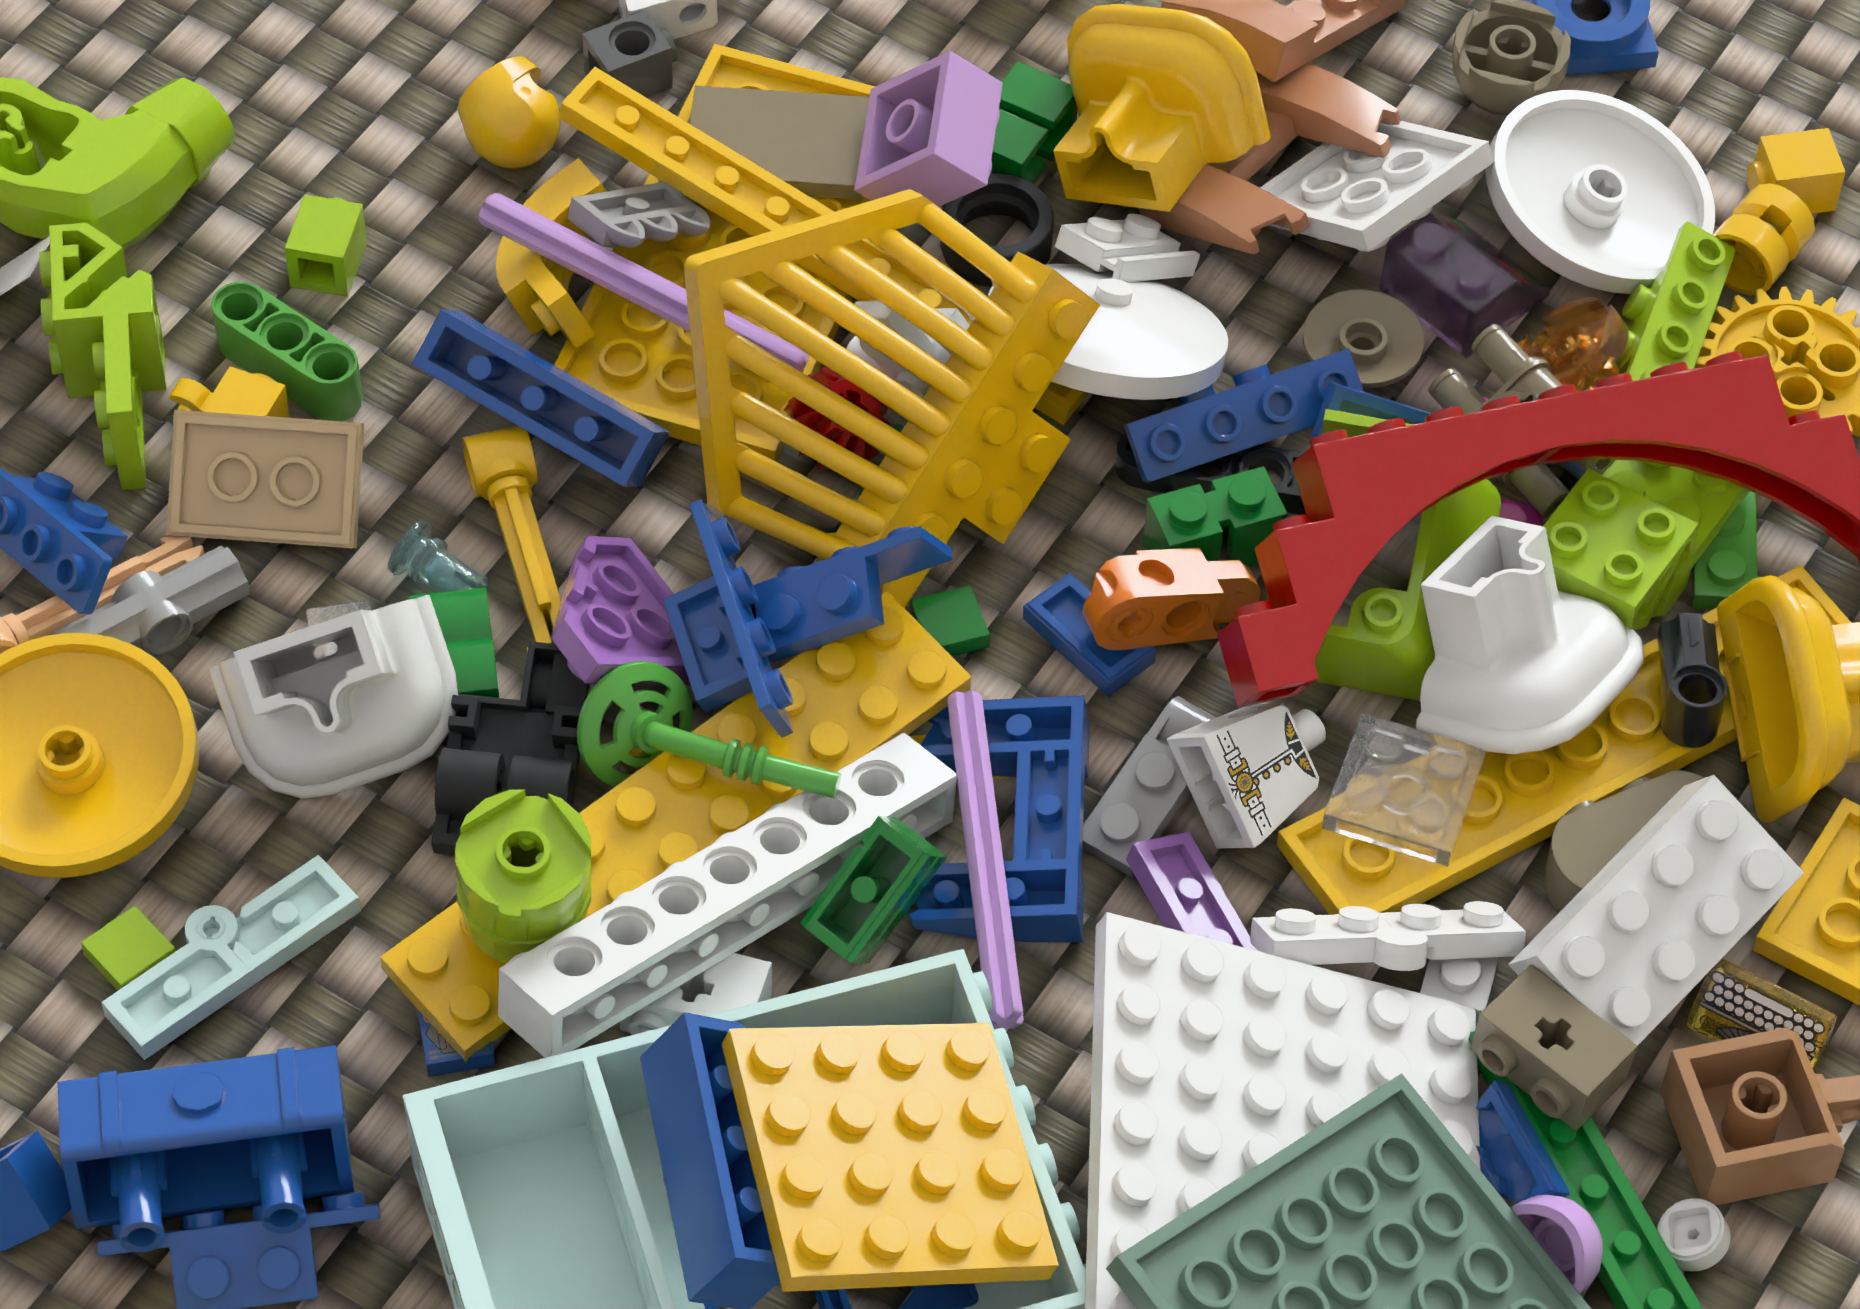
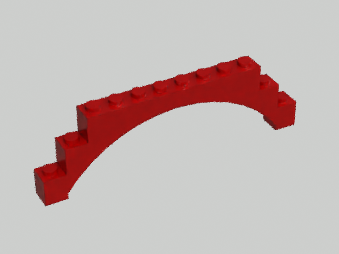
M1734 351L1708 360L1705 363L1706 367L1688 370L1686 362L1673 363L1651 372V378L1633 381L1630 373H1623L1597 382L1594 385L1595 389L1577 392L1574 384H1567L1541 393L1538 396L1539 400L1520 403L1518 396H1506L1486 403L1482 406L1483 411L1463 414L1461 407H1451L1425 417L1424 423L1406 426L1403 418H1395L1369 427L1367 429L1368 434L1348 437L1346 430H1334L1320 434L1309 441L1311 447L1292 463L1306 514L1292 516L1272 525L1274 532L1254 548L1269 600L1251 603L1235 610L1236 618L1217 633L1237 706L1241 708L1297 696L1319 679L1314 661L1336 612L1363 570L1388 540L1410 520L1439 501L1483 480L1530 466L1585 459L1636 460L1685 468L1729 481L1780 504L1817 526L1854 554L1860 564V459L1846 416L1841 414L1820 418L1819 412L1815 410L1788 418L1768 354L1744 359L1741 351Z

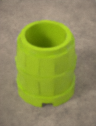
M508 790L484 799L466 815L460 827V836L455 848L457 903L474 943L495 960L508 963L517 954L532 950L586 918L587 909L591 903V836L581 815L562 798L548 794L547 800L539 796H526V790Z

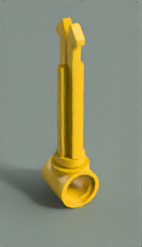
M516 425L462 437L464 458L473 493L476 498L483 497L489 501L490 506L496 511L534 641L551 643L546 623L551 622L554 630L561 598L531 501V488L533 485L538 484V477L528 432Z

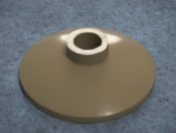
M1365 289L1342 291L1326 297L1310 311L1303 329V346L1310 361L1349 348L1363 388L1383 387L1405 378L1418 365L1423 354L1425 342L1421 322L1407 305L1388 294Z

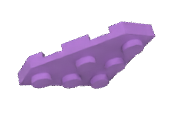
M586 536L574 554L551 637L568 660L567 665L571 672L584 681V683L596 684L605 674L620 665L633 661H650L673 671L682 680L684 685H691L662 600L673 595L672 590L631 538ZM641 681V682L634 683V684H636V685H642V684H658V685H663L662 683L655 682V681Z

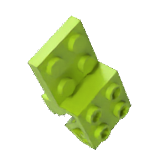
M87 222L49 226L50 251L39 252V263L43 289L51 288V291L47 292V298L41 299V318L44 335L56 336V338H49L52 374L64 375L68 398L94 396L98 428L109 427V429L102 430L106 467L117 466L121 490L147 488L142 392L167 390L165 348L152 275L146 271L138 270L128 278L123 247Z
M1616 460L1603 475L1588 468L1543 526L1546 527L1557 590L1591 598L1606 604L1624 623V626L1631 630H1640L1647 627L1651 618L1663 617L1667 614L1688 586L1692 567L1719 533L1732 512L1740 505L1750 491L1729 481L1685 468L1636 460Z

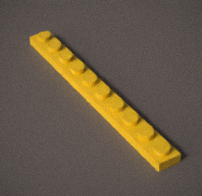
M596 67L590 71L561 103L559 114L561 120L752 236L834 212ZM867 238L844 245L934 309L957 308L968 324L972 323V320L962 308L884 251L876 248ZM816 255L794 261L858 301H878L840 273L824 264ZM1051 381L1034 408L1064 425L1089 393Z

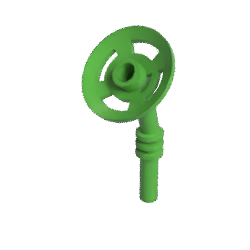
M633 661L614 668L594 685L581 708L577 725V743L581 758L588 770L596 778L613 787H616L632 775L631 773H622L614 769L612 766L618 761L633 767H643L663 752L722 769L723 776L731 778L735 772L737 773V780L745 782L748 776H750L751 783L755 785H760L762 780L834 799L840 787L841 773L770 755L769 748L761 746L758 751H755V744L747 742L744 747H741V740L733 738L727 744L691 733L693 708L686 686L673 671L654 662ZM641 681H655L665 685L667 690L665 695L649 689L634 691L631 685ZM612 701L621 709L616 716L613 726L614 741L600 744L602 718ZM650 701L656 702L659 706L654 713L639 704ZM678 712L680 716L679 729L673 727L672 716ZM633 747H637L648 754L631 756L628 752Z

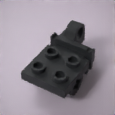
M529 641L520 700L463 694L452 695L451 706L456 711V715L449 716L448 744L447 748H443L440 753L435 781L436 817L431 841L435 854L455 855L456 842L460 836V827L466 815L484 799L508 790H526V796H539L547 800L548 794L562 798L573 808L580 762L577 725L581 708L589 694L590 684L584 683V681L571 672L567 665L568 660L556 644Z

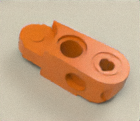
M1200 548L1136 551L1135 555L1118 556L1104 563L1095 575L1092 592L1085 601L1081 613L1097 644L1107 650H1127L1218 638L1217 633L1220 632L1217 624L1231 622L1232 619L1236 618L1235 610L1258 602L1261 590L1249 567L1241 563L1240 560L1207 561Z

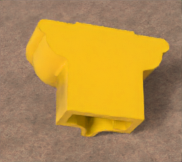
M1127 4L1094 6L1076 18L1067 37V54L1070 83L1079 118L1053 150L1066 199L1170 212L1206 164L1224 163L1234 160L1247 153L1254 145H1261L1270 140L1271 135L1257 75L1247 51L1228 30L1205 16L1183 10Z
M1769 575L1752 579L1722 600L1717 607V616L1726 660L1722 663L1728 685V694L1741 761L1746 762L1756 814L1761 821L1766 823L1774 822L1806 804L1818 790L1828 785L1840 774L1845 764L1860 762V622L1832 625L1826 612L1816 599L1797 588H1791L1776 576Z

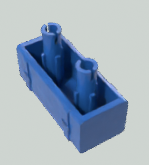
M336 1045L295 1050L294 1047L277 1049V1053L120 1074L117 1073V1070L99 1073L97 1077L57 1082L60 1154L75 1228L82 1229L120 1224V1244L129 1251L148 1252L159 1247L165 1238L162 1218L262 1204L261 1220L263 1227L274 1233H289L302 1227L306 1221L303 1200L354 1192L348 1124Z

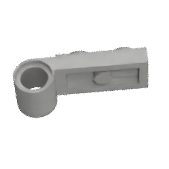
M1179 696L1173 698L1164 708L1149 732L1145 734L1084 823L1082 849L1126 875L1133 877L1134 873L1126 861L1133 843L1160 838L1190 793L1167 739L1176 733L1217 717Z

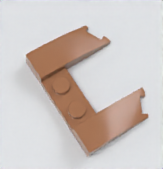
M1163 0L1161 8L1183 10L1205 16L1228 30L1247 51L1254 70L1275 82L1403 9L1407 0H1295L1286 6L1273 0Z
M1307 63L1275 82L1257 73L1271 135L1270 140L1261 145H1254L1247 153L1234 160L1224 163L1206 164L1170 212L1138 208L1139 213L1157 221L1161 225V229L1249 254H1256L1260 250L1255 236L1260 233L1261 228L1274 224L1288 228L1293 235H1297L1305 231L1310 224L1306 212L1248 182V180L1297 136L1385 158L1390 152L1391 143L1388 135L1378 133L1377 130L1380 123L1399 125L1401 119L1398 109L1355 83L1313 64Z

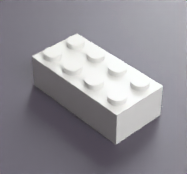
M1711 775L1683 786L1508 965L1518 976L1530 964L1620 1033L1636 1045H1639L1804 872L1715 775Z

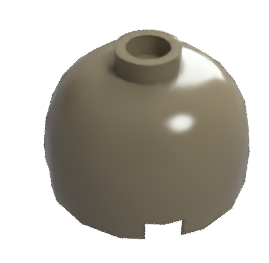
M1496 0L1491 1L1490 10L1481 11L1474 15V8L1464 15L1455 30L1452 59L1453 74L1465 97L1478 108L1497 115H1509L1524 101L1559 89L1568 69L1571 38L1567 30L1563 35L1561 30L1554 25L1556 16L1550 11L1527 1Z

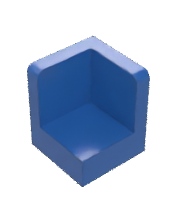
M38 1130L0 1148V1252H3L51 1229L71 1210L64 1172Z

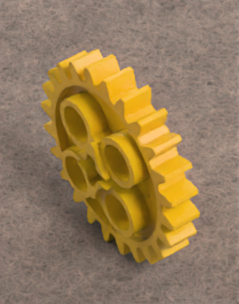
M1781 287L1778 299L1771 300L1767 293L1760 288L1756 291L1753 304L1737 295L1734 297L1731 311L1721 306L1716 308L1713 322L1709 325L1694 369L1706 367L1705 363L1708 360L1729 352L1741 351L1744 359L1768 354L1788 418L1815 410L1819 412L1820 418L1845 414L1851 434L1860 437V327H1854L1857 316L1855 309L1839 315L1834 312L1836 306L1835 298L1831 297L1822 306L1814 304L1813 292L1808 289L1800 301L1792 300L1787 287Z

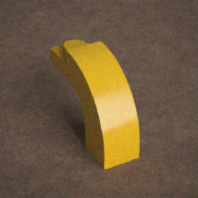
M578 158L547 180L526 200L523 206L590 240L585 232L567 219L571 198L607 191L602 183ZM502 236L496 256L497 279L500 287L532 335H535L543 328L550 336L560 330L575 349L592 338L595 333L568 293L569 282L574 272Z

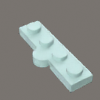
M317 855L242 906L238 918L230 910L222 906L210 905L199 908L186 921L185 937L187 944L102 1001L104 1015L145 1060L361 911L359 897Z

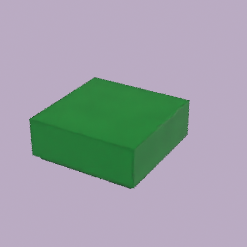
M971 585L910 600V614L951 656L989 647L990 633Z

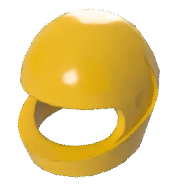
M512 57L484 71L465 90L458 104V114L466 138L476 153L494 166L518 169L534 165L550 152L558 139L561 124L558 103L553 94L537 86L541 70L526 57Z

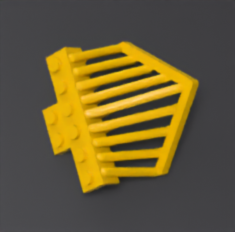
M911 189L697 253L688 257L684 263L707 503L738 522L820 557L817 562L831 558L832 554L841 548L861 547L887 538L891 531L901 527L921 526L946 544L963 518L998 542L1005 543L1071 440L1032 410L1100 307L1098 302L1054 269L1020 252H1017L1012 261L1009 262L925 196ZM915 223L922 225L989 277L994 289L989 296L985 295L896 229ZM867 238L876 248L884 251L962 308L972 320V323L967 330L963 329L844 245ZM816 255L824 264L840 273L932 337L951 354L945 365L791 262ZM756 272L762 273L929 385L930 388L925 396L921 398L737 278ZM723 300L906 419L908 422L901 432L897 431L725 325ZM729 358L857 435L886 455L881 464L877 466L743 390L732 386ZM734 415L862 486L864 490L858 499L844 496L738 443L736 440ZM740 472L842 522L836 533H825L745 498L741 492ZM930 568L880 585L881 595L888 591L905 608Z

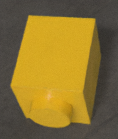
M1829 128L1760 137L1754 162H1749L1747 166L1749 191L1759 184L1771 183L1785 187L1795 193L1808 206L1811 214L1830 212L1836 209L1845 176V169Z

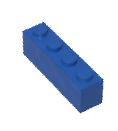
M440 310L412 362V365L623 487L642 485L670 434L669 431L461 311Z
M684 1012L640 1056V1062L688 1301L736 1309H751L780 1282L722 1048V1042L729 1029L744 1027L743 1023Z

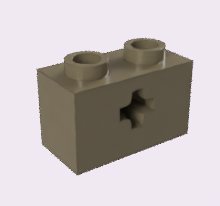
M1530 964L1480 1013L1470 1050L1478 1055L1482 1064L1495 1075L1508 1078L1530 1095L1535 1105L1543 1113L1550 1117L1561 1119L1577 1131L1626 1082L1638 1045Z

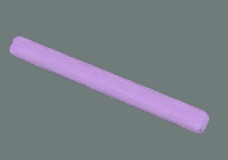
M500 193L489 195L483 203L478 220L485 227L690 332L686 289ZM724 309L725 325L803 373L807 365L808 354L780 337Z
M969 690L965 693L956 691L949 696L947 702L956 774H958L957 784L980 967L986 977L992 997L993 1008L992 1011L988 1012L994 1030L998 1028L1015 1029L1024 1021L983 701L982 696L977 691Z

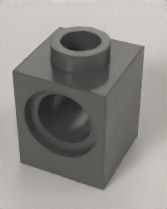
M646 10L582 33L586 76L596 67L646 98L673 88L672 62L677 60V50L674 41L665 28L658 29Z

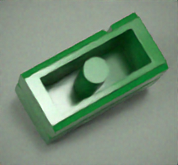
M878 816L862 837L863 847L854 848L800 922L806 930L851 964H869L947 858L937 848L895 817Z

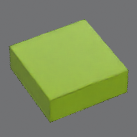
M135 905L81 942L85 957L117 991L176 952L175 947Z

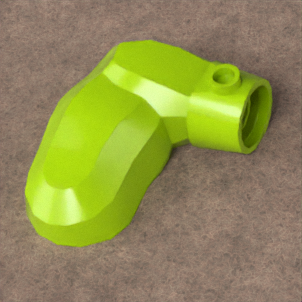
M0 77V222L16 233L42 239L50 236L49 226L87 222L110 237L112 241L122 246L123 250L142 242L168 217L189 188L196 186L209 176L212 166L226 152L234 140V128L230 118L220 102L205 87L184 77L170 81L127 109L125 115L99 120L92 113L76 105L56 100L23 79Z

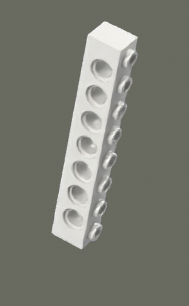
M900 734L837 771L842 776L835 799L803 791L784 803L775 804L762 816L734 832L723 834L712 845L684 861L672 864L662 874L635 890L622 893L611 904L539 946L514 956L506 965L499 968L498 1017L544 1058L576 1049L812 907L854 848L863 847L862 837L878 816L895 817L924 839L953 822L958 774L907 734Z

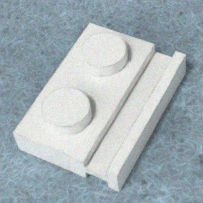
M1128 214L1125 220L1111 221L1104 218L1091 217L1087 223L1061 225L1055 244L1057 249L1097 272L1114 271L1112 279H1118L1126 283L1193 276L1200 254L1196 251L1179 252L1180 242L1160 232L1161 225L1157 221L1138 214Z

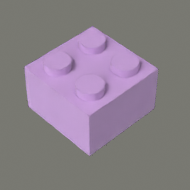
M948 51L872 88L854 191L872 201L911 189L940 207L987 186L992 170L991 158L996 126L1000 118L999 105L1003 82L954 52Z

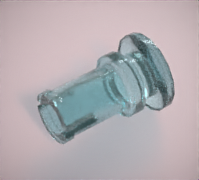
M420 520L401 537L388 561L387 569L393 575H400L408 569L409 578L415 583L422 584L426 582L439 592L486 587L487 590L489 585V579L486 576L480 575L447 551L448 545L439 537L430 539L432 526L426 520Z

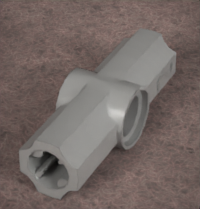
M221 545L163 576L152 570L132 575L116 589L112 602L95 610L91 615L87 614L54 631V635L62 633L98 634L128 642L150 655H162L180 646L189 637L194 623L250 595L249 583L235 555L228 547L224 548Z

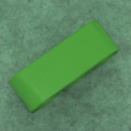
M240 281L229 283L219 288L213 295L211 308L217 344L220 352L227 359L248 373H261L271 377L278 383L284 384L286 386L287 398L319 419L343 421L358 412L363 400L359 364L356 352L348 344L252 283Z

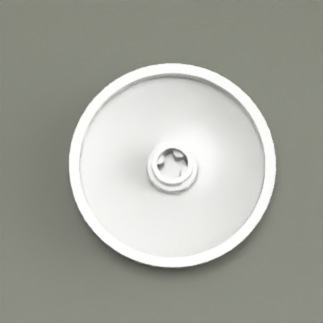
M1560 90L1540 94L1518 105L1506 117L1490 144L1494 163L1485 169L1486 183L1490 198L1500 219L1518 243L1532 256L1556 273L1579 284L1602 291L1631 294L1639 284L1648 288L1664 269L1678 229L1685 222H1691L1713 235L1715 225L1714 198L1707 177L1699 162L1670 129L1646 112L1624 101L1599 93L1579 90Z
M1081 264L1046 265L1100 304V307L1052 379V382L1102 396L1155 400L1177 398L1199 392L1213 384L1220 376L1228 349L1227 332L1220 320L1209 309L1192 297L1155 280L1126 283L1118 279H1112L1114 271L1097 272ZM992 285V287H991V289H990V291H989L988 296L990 295V293H991L992 290L994 289L993 285Z

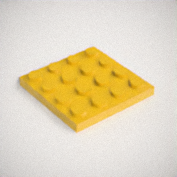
M990 1023L729 1029L722 1042V1048L783 1292L1050 1279L1059 1264Z

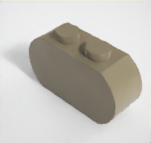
M1672 770L1653 779L1648 777L1636 779L1626 785L1620 793L1596 803L1589 800L1572 807L1559 819L1555 826L1543 876L1546 895L1555 910L1559 913L1683 786L1705 777L1692 772Z

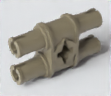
M1494 324L1477 336L1472 344V349L1503 382V386L1486 401L1456 369L1450 368L1436 377L1431 383L1428 392L1443 409L1461 407L1463 414L1483 411L1482 406L1486 403L1506 396L1516 395L1519 397L1520 403L1539 400L1538 396L1541 393L1562 386V384L1551 373V366L1545 359L1538 357L1530 358L1502 327ZM1585 459L1576 461L1585 470L1589 468L1602 474L1616 460ZM1545 464L1526 467L1495 477L1501 485L1507 487L1515 486L1547 520L1570 492Z

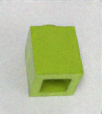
M304 194L285 245L290 287L345 297L349 296L367 245L363 204L348 202L340 198H324Z

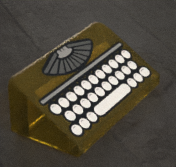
M1722 958L1706 974L1688 1015L1687 1026L1715 1042L1788 1028L1799 1033L1814 1071L1827 1049L1837 1016Z

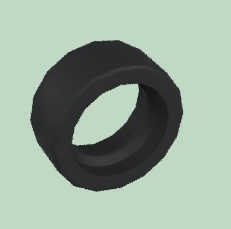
M991 173L987 186L943 205V211L963 226L977 217L991 214L1011 216L1024 222L1032 230V234L1017 244L1001 247L988 246L1009 262L1012 261L1017 252L1044 265L1050 260L1053 243L1054 212L1049 198L1035 184L1016 175ZM940 240V247L945 262L956 274L974 284L992 287L993 284L989 277Z

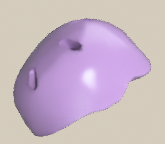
M1538 1195L1512 1206V1211L1578 1293H1583L1599 1273L1603 1253V1241L1600 1231L1589 1212L1571 1199L1553 1195Z

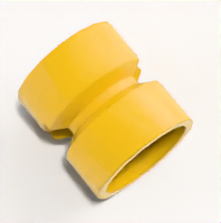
M1771 183L1759 184L1749 191L1734 209L1732 216L1726 219L1716 230L1713 236L1733 246L1736 251L1724 283L1725 286L1735 292L1748 296L1756 295L1757 289L1760 288L1766 292L1786 270L1788 263L1795 259L1810 241L1815 231L1814 218L1808 206L1795 193L1779 185Z

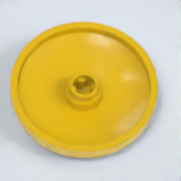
M62 633L43 636L13 646L0 653V866L18 873L37 877L65 878L89 875L119 865L138 855L162 836L176 820L184 808L196 780L199 765V737L195 719L183 689L169 670L156 658L128 642L113 637L88 633Z

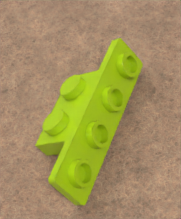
M1685 222L1678 229L1664 269L1648 288L1642 284L1637 285L1623 307L1622 316L1628 318L1625 328L1623 327L1614 337L1607 350L1605 359L1612 362L1607 378L1623 373H1630L1633 381L1651 378L1650 373L1654 370L1679 362H1686L1688 370L1694 369L1736 253L1733 246L1691 222Z

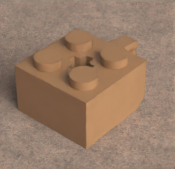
M1788 1028L1672 1050L1660 1090L1700 1199L1709 1201L1715 1206L1834 1181L1845 1150L1839 1133L1842 1132L1843 1124L1860 1120V1075L1824 1079L1823 1074H1815L1799 1033Z

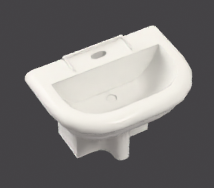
M1491 516L1421 584L1435 659L1426 671L1422 682L1420 695L1421 713L1417 718L1416 730L1419 734L1487 752L1506 754L1542 751L1569 741L1587 728L1631 683L1643 663L1642 640L1633 629L1625 627L1624 623L1606 604L1591 598L1557 590L1546 527Z
M430 595L398 602L376 610L360 609L233 652L234 658L208 668L233 745L248 772L272 791L300 799L334 795L410 769L435 753L449 735V716L456 715V711L451 706L452 695H458L456 674ZM334 642L337 645V652L333 655L319 659L314 654L318 646Z

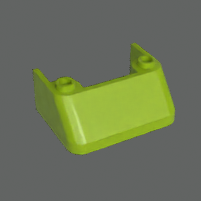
M1325 409L1322 434L1334 430H1346L1348 437L1368 434L1367 429L1369 427L1386 421V419ZM1488 479L1453 494L1422 512L1407 592L1390 588H1373L1360 594L1351 607L1348 627L1335 624L1330 625L1314 661L1319 679L1315 682L1420 701L1421 686L1425 673L1435 659L1421 584L1491 516L1499 517L1501 508L1500 494Z

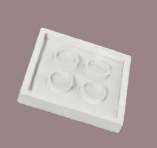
M1400 121L1399 125L1380 123L1377 132L1388 135L1391 143L1390 152L1385 158L1323 143L1260 188L1306 212L1310 226L1300 234L1352 247L1359 251L1369 252L1387 244L1390 236L1411 221L1429 214L1432 206L1453 191L1468 186L1473 181L1474 176L1494 163L1489 141L1405 121ZM1270 224L1271 226L1277 227L1278 229L1289 230L1285 227Z

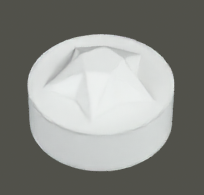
M1691 1198L1675 1203L1665 1211L1657 1227L1660 1236L1677 1265L1685 1271H1701L1714 1266L1724 1257L1730 1245V1229L1723 1215L1714 1204L1703 1199Z

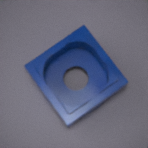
M1521 0L1547 9L1556 16L1554 25L1561 30L1563 35L1567 30L1571 38L1570 59L1565 76L1656 67L1659 50L1648 19L1650 0H1598L1607 3L1610 8V14L1605 19L1596 22L1585 21L1577 17L1571 9V4L1574 0Z

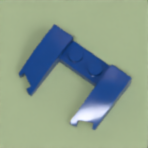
M1084 695L982 700L992 776L1016 777L1013 861H1004L1014 941L1083 942L1085 892L1082 877L1085 778H1088L1090 723ZM947 706L928 720L933 726L922 741L921 746L956 773ZM943 863L915 900L919 910L908 914L913 928L918 930L977 938L968 864Z

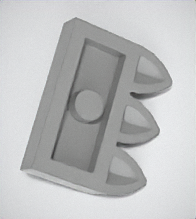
M665 182L572 197L567 218L585 232L591 241L606 248H633L642 244L645 239L666 242L675 238L680 233L689 236H700L709 230L711 223L708 214L700 206Z

